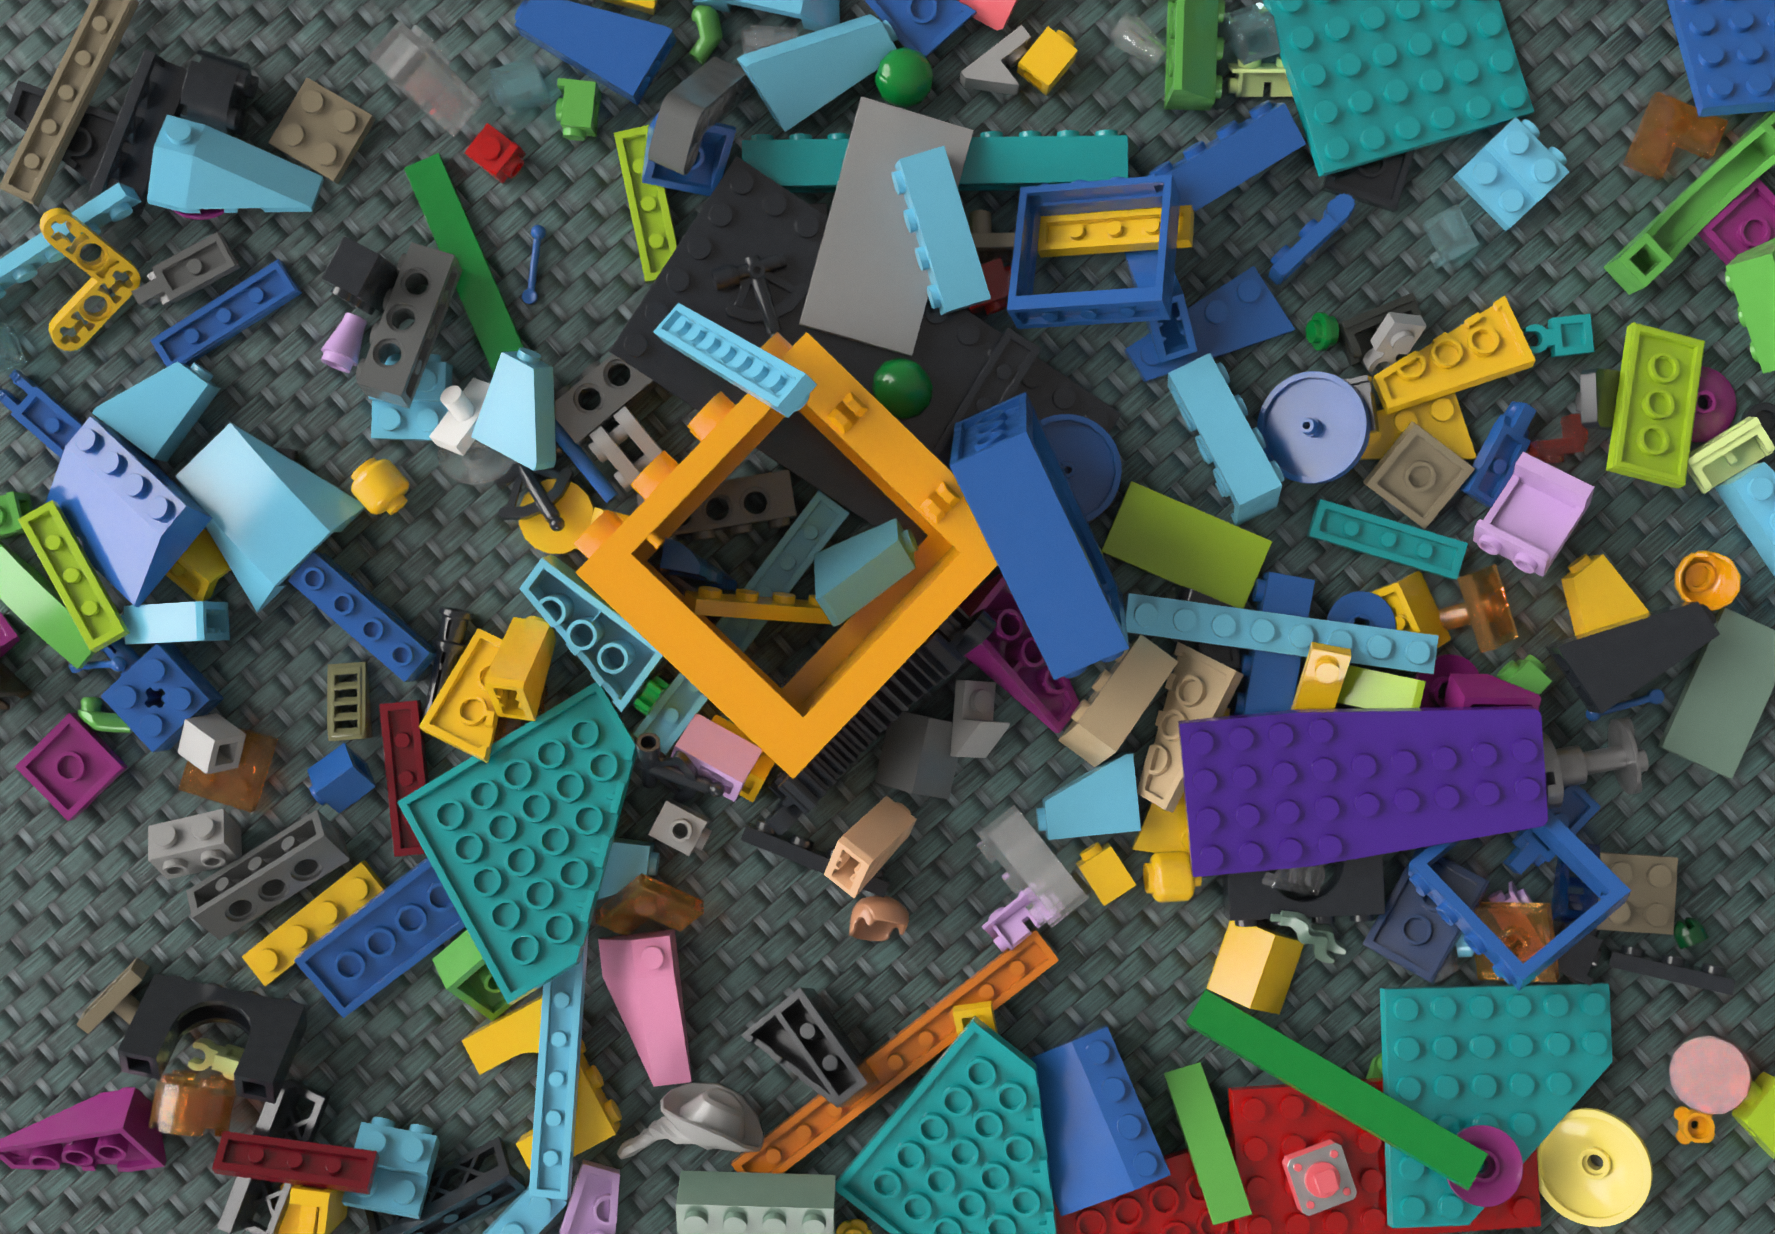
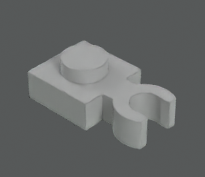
M1388 312L1370 340L1374 348L1370 349L1363 358V362L1369 372H1373L1379 363L1383 370L1397 362L1395 358L1398 354L1408 355L1426 328L1421 315Z

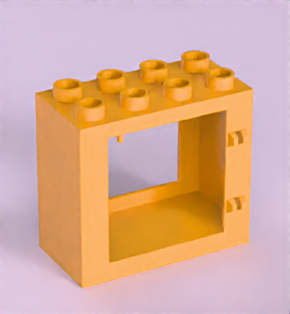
M777 332L761 349L806 373L817 384L811 391L807 403L798 411L927 535L918 545V550L914 552L916 568L853 614L783 688H780L705 615L694 614L684 604V595L647 560L664 544L665 537L669 538L786 417L748 393L735 405L722 391L715 395L687 426L690 432L700 441L694 450L680 464L665 450L662 451L632 482L630 486L645 499L644 502L625 521L615 512H610L607 509L581 534L573 545L588 558L575 573L794 779L998 564L954 474L810 334L806 332L792 346Z

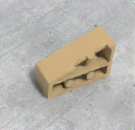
M1142 634L1131 643L1129 642V649L1124 650L1123 655L1115 659L1117 662L1109 672L1105 669L1091 687L1095 690L1088 701L1084 699L1070 717L1073 721L1058 740L1093 767L1098 766L1117 752L1178 663L1177 660Z

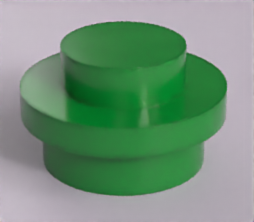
M1325 312L1315 313L1306 326L1308 342L1312 344L1316 351H1325L1328 347H1332L1337 343L1339 336L1337 319L1334 316H1328Z

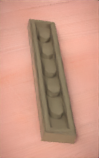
M91 0L0 183L1 190L39 207L139 4L137 0Z

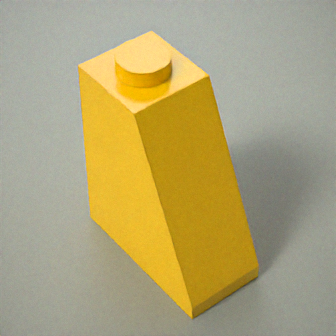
M1587 554L1580 556L1567 567L1570 572L1561 579L1575 636L1649 613L1648 609L1604 554L1592 555L1590 557Z
M529 616L526 619L513 617L484 681L497 716L534 722L536 720L557 640L553 627L551 628L543 618Z

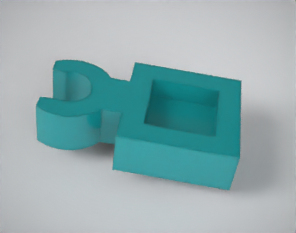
M1591 314L1550 318L1547 320L1548 329L1539 324H1532L1522 329L1523 334L1532 333L1538 338V344L1530 347L1533 355L1544 351L1547 347L1551 349V358L1584 355L1594 352Z

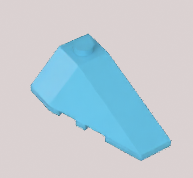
M167 115L154 144L147 201L148 204L183 213H200V209H224V213H238L239 208H261L264 212H312L324 179L321 175L210 126Z

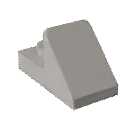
M1022 25L962 70L960 74L962 86L968 89L1011 95L1018 94L1019 84L1005 66L1007 64L1011 68L1016 66L1026 54L1031 40V36Z
M956 680L950 756L986 758L1009 728V722L993 721L996 682Z

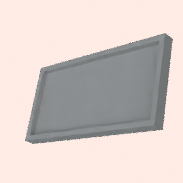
M861 97L799 325L905 356H912L928 299L927 286L931 285L927 270L921 271L918 265L915 248L920 246L916 233H909L903 210L908 209L904 194L898 195L895 190L892 172L896 171L895 164L901 158L945 146L958 189L973 130Z

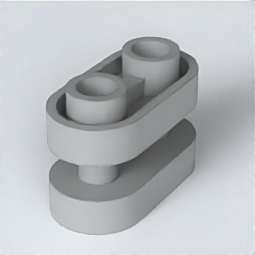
M624 405L613 415L620 425L610 433L600 425L589 434L593 442L588 446L602 463L609 459L618 470L613 476L628 493L633 489L630 485L636 477L663 450ZM628 437L644 453L635 462L619 446Z

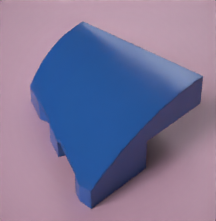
M665 537L660 564L662 574L700 580L702 586L736 592L738 582L680 542Z

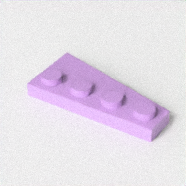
M583 1159L559 1234L616 1233L620 1169Z

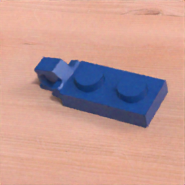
M1515 401L1510 403L1505 413L1501 414L1494 423L1472 465L1475 470L1459 489L1460 491L1486 507L1491 508L1511 479L1515 463L1521 454L1526 452L1531 443V440L1528 439L1529 430L1527 428L1537 411L1527 403Z
M1579 785L1563 787L1564 797L1561 807L1549 809L1574 834L1601 807ZM1531 829L1520 830L1517 833L1518 836L1513 839L1512 843L1516 848L1507 856L1503 863L1513 873L1521 875L1532 863L1539 867L1545 861L1550 862L1556 854Z

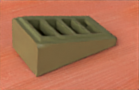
M367 662L328 664V741L373 737ZM357 674V681L339 682V675ZM357 689L356 697L340 698V690ZM357 704V712L341 713V705ZM357 720V727L342 728V721Z

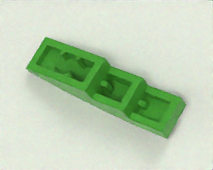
M0 541V599L75 668H83L95 652L89 650L60 595L56 592L55 586Z
M1201 1062L1165 1072L1164 1077L1213 1226L1251 1215L1252 1212Z

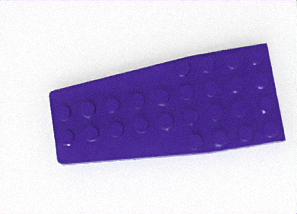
M1531 706L1299 709L1178 721L1191 873L1193 877L1311 867L1542 827L1548 821L1542 716L1538 710Z

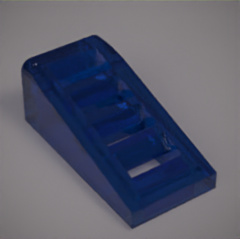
M1584 843L1600 859V845ZM1557 857L1551 920L1573 923L1598 902V896L1580 878L1569 877V871L1572 870L1559 857ZM1568 887L1583 888L1584 894L1568 893ZM1568 903L1582 904V911L1568 909Z

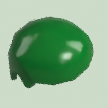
M907 47L891 50L880 61L878 72L875 76V84L881 94V98L893 106L903 108L921 103L930 93L933 82V71L927 58L921 52Z
M898 357L884 362L874 373L872 395L894 417L903 420L916 417L930 405L933 397L932 381L926 370L918 363Z

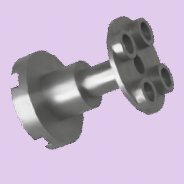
M1629 717L1611 720L1608 727V748L1582 752L1578 745L1555 749L1549 736L1543 732L1548 809L1561 807L1564 797L1563 787L1584 784L1587 781V776L1595 773L1613 770L1619 785L1627 794L1642 792L1641 772L1648 770V757L1643 748H1637L1634 739V726Z

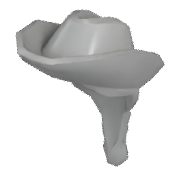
M690 1082L670 1090L660 1100L661 1112L665 1116L653 1121L640 1135L624 1141L617 1155L621 1160L632 1157L661 1139H669L675 1144H696L706 1150L721 1149L734 1152H759L763 1146L764 1135L758 1115L741 1094L718 1083Z

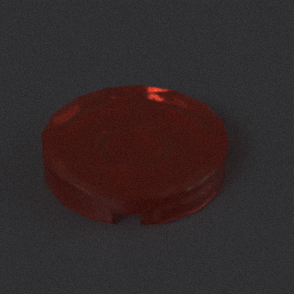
M1697 1036L1683 1043L1673 1054L1669 1067L1671 1086L1678 1098L1691 1109L1705 1114H1724L1737 1108L1749 1095L1751 1089L1752 1070L1747 1057L1734 1043L1721 1037Z

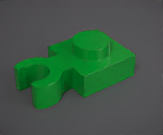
M657 675L654 680L649 678L638 691L634 707L648 716L672 682L662 675Z

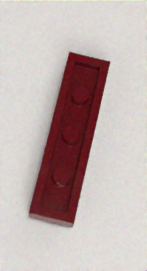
M421 700L379 704L394 857L425 854L397 803L429 783L424 731L419 728L422 722Z
M223 1131L212 1170L215 1174L370 1194L379 1154L377 1151Z

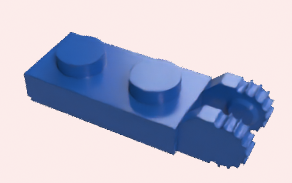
M1343 193L1332 199L1323 212V219L1318 222L1313 218L1298 233L1301 239L1292 248L1286 244L1271 258L1270 262L1273 266L1268 277L1276 285H1281L1348 221L1356 205L1354 203L1355 199L1352 198L1353 196H1350L1349 193Z
M14 369L9 377L28 395L20 402L11 392L0 387L1 403L12 411L11 415L61 458L65 446L82 427L83 423L46 390L36 385L19 370Z

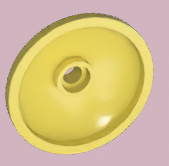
M1593 1108L1571 1109L1537 1147L1539 1191L1551 1207L1574 1222L1595 1227L1621 1223L1633 1216L1642 1207L1650 1193L1653 1169L1647 1147L1638 1133L1629 1124L1611 1113ZM1591 1155L1600 1156L1603 1160V1166L1594 1165L1591 1161Z

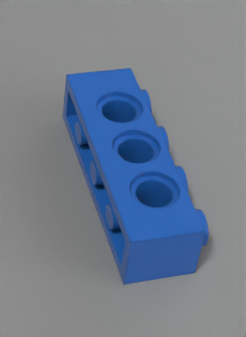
M312 552L288 580L404 682L416 681L435 659L437 650L326 553Z

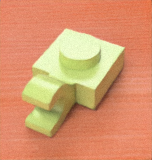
M200 1038L194 1042L193 1048L202 1050L205 1053V1060L194 1057L188 1062L187 1066L195 1071H203L212 1066V1070L222 1072L225 1078L234 1080V1072L245 1049L231 1044L223 1047L215 1044L210 1039Z

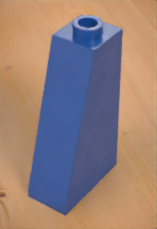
M524 0L515 14L516 23L514 25L522 37L637 106L677 41L673 30L667 26L568 0Z

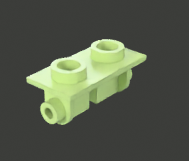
M1252 56L1239 57L1238 63H1228L1229 70L1232 73H1236L1235 78L1228 79V93H1235L1236 97H1263L1264 82H1271V97H1293L1281 57L1276 58V63H1261L1260 57Z

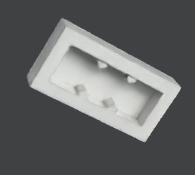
M473 378L464 391L459 386H450L442 392L440 400L448 409V412L429 436L437 446L464 456L475 441L471 436L489 389V383Z

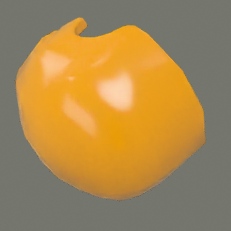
M1707 550L1690 553L1681 560L1675 570L1674 587L1682 600L1686 602L1698 601L1700 604L1707 606L1711 611H1716L1731 604L1740 592L1741 575L1736 565L1728 557Z

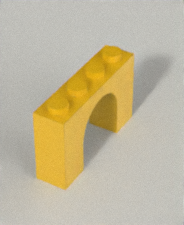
M542 995L473 1031L462 1040L479 1075L517 1055L539 1053ZM582 1038L573 1157L616 1135L621 1127L619 1121L622 1120L620 1110L614 1100H607L601 1089L604 1086V1082L599 1070L595 1065L589 1066L583 1054L586 1052V1047ZM533 1129L523 1134L516 1143L529 1170L531 1168Z

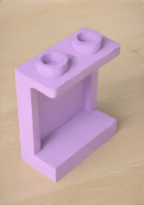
M1523 452L1515 463L1511 479L1484 520L1479 519L1475 525L1473 541L1483 551L1491 555L1499 554L1511 560L1521 571L1526 573L1534 572L1544 577L1589 507L1595 487Z

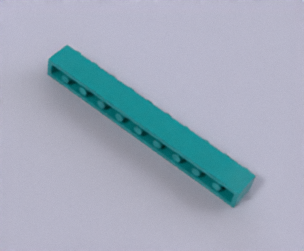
M1110 129L1096 131L1095 136H1080V132L1076 130L1059 131L1057 136H1042L1040 131L1030 130L1019 132V137H1003V132L1000 131L982 132L980 137L971 138L958 191H1020V187L1040 186L1042 183L1052 185L1072 183L1076 180L1098 181L1109 180L1113 177L1128 178V135H1118L1117 130ZM798 133L789 135V140H774L773 135L755 134L751 136V140H742V160L791 193H835L850 135L846 133H832L827 135V139H812L810 134Z

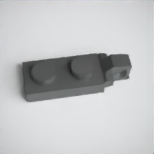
M216 232L151 267L153 271L147 274L149 282L131 292L139 306L141 305L144 308H149L159 302L163 306L177 303L241 268V265L225 236L221 232Z

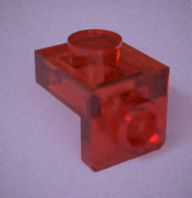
M1580 413L1570 414L1561 418L1563 438L1532 442L1526 453L1537 459L1540 458L1541 461L1550 465L1563 463L1565 455L1584 452V445L1588 440V431L1582 425Z

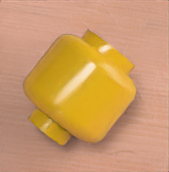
M374 457L370 458L351 475V478L354 480L351 486L353 495L371 514L378 515L387 511L390 515H393L408 501L404 495L409 489V481L388 459L377 461Z
M1185 851L1157 852L1151 856L1149 863H1144L1143 865L1145 891L1147 894H1152L1153 898L1158 902L1188 901L1193 896L1195 887L1201 886L1202 877L1192 876L1190 855Z

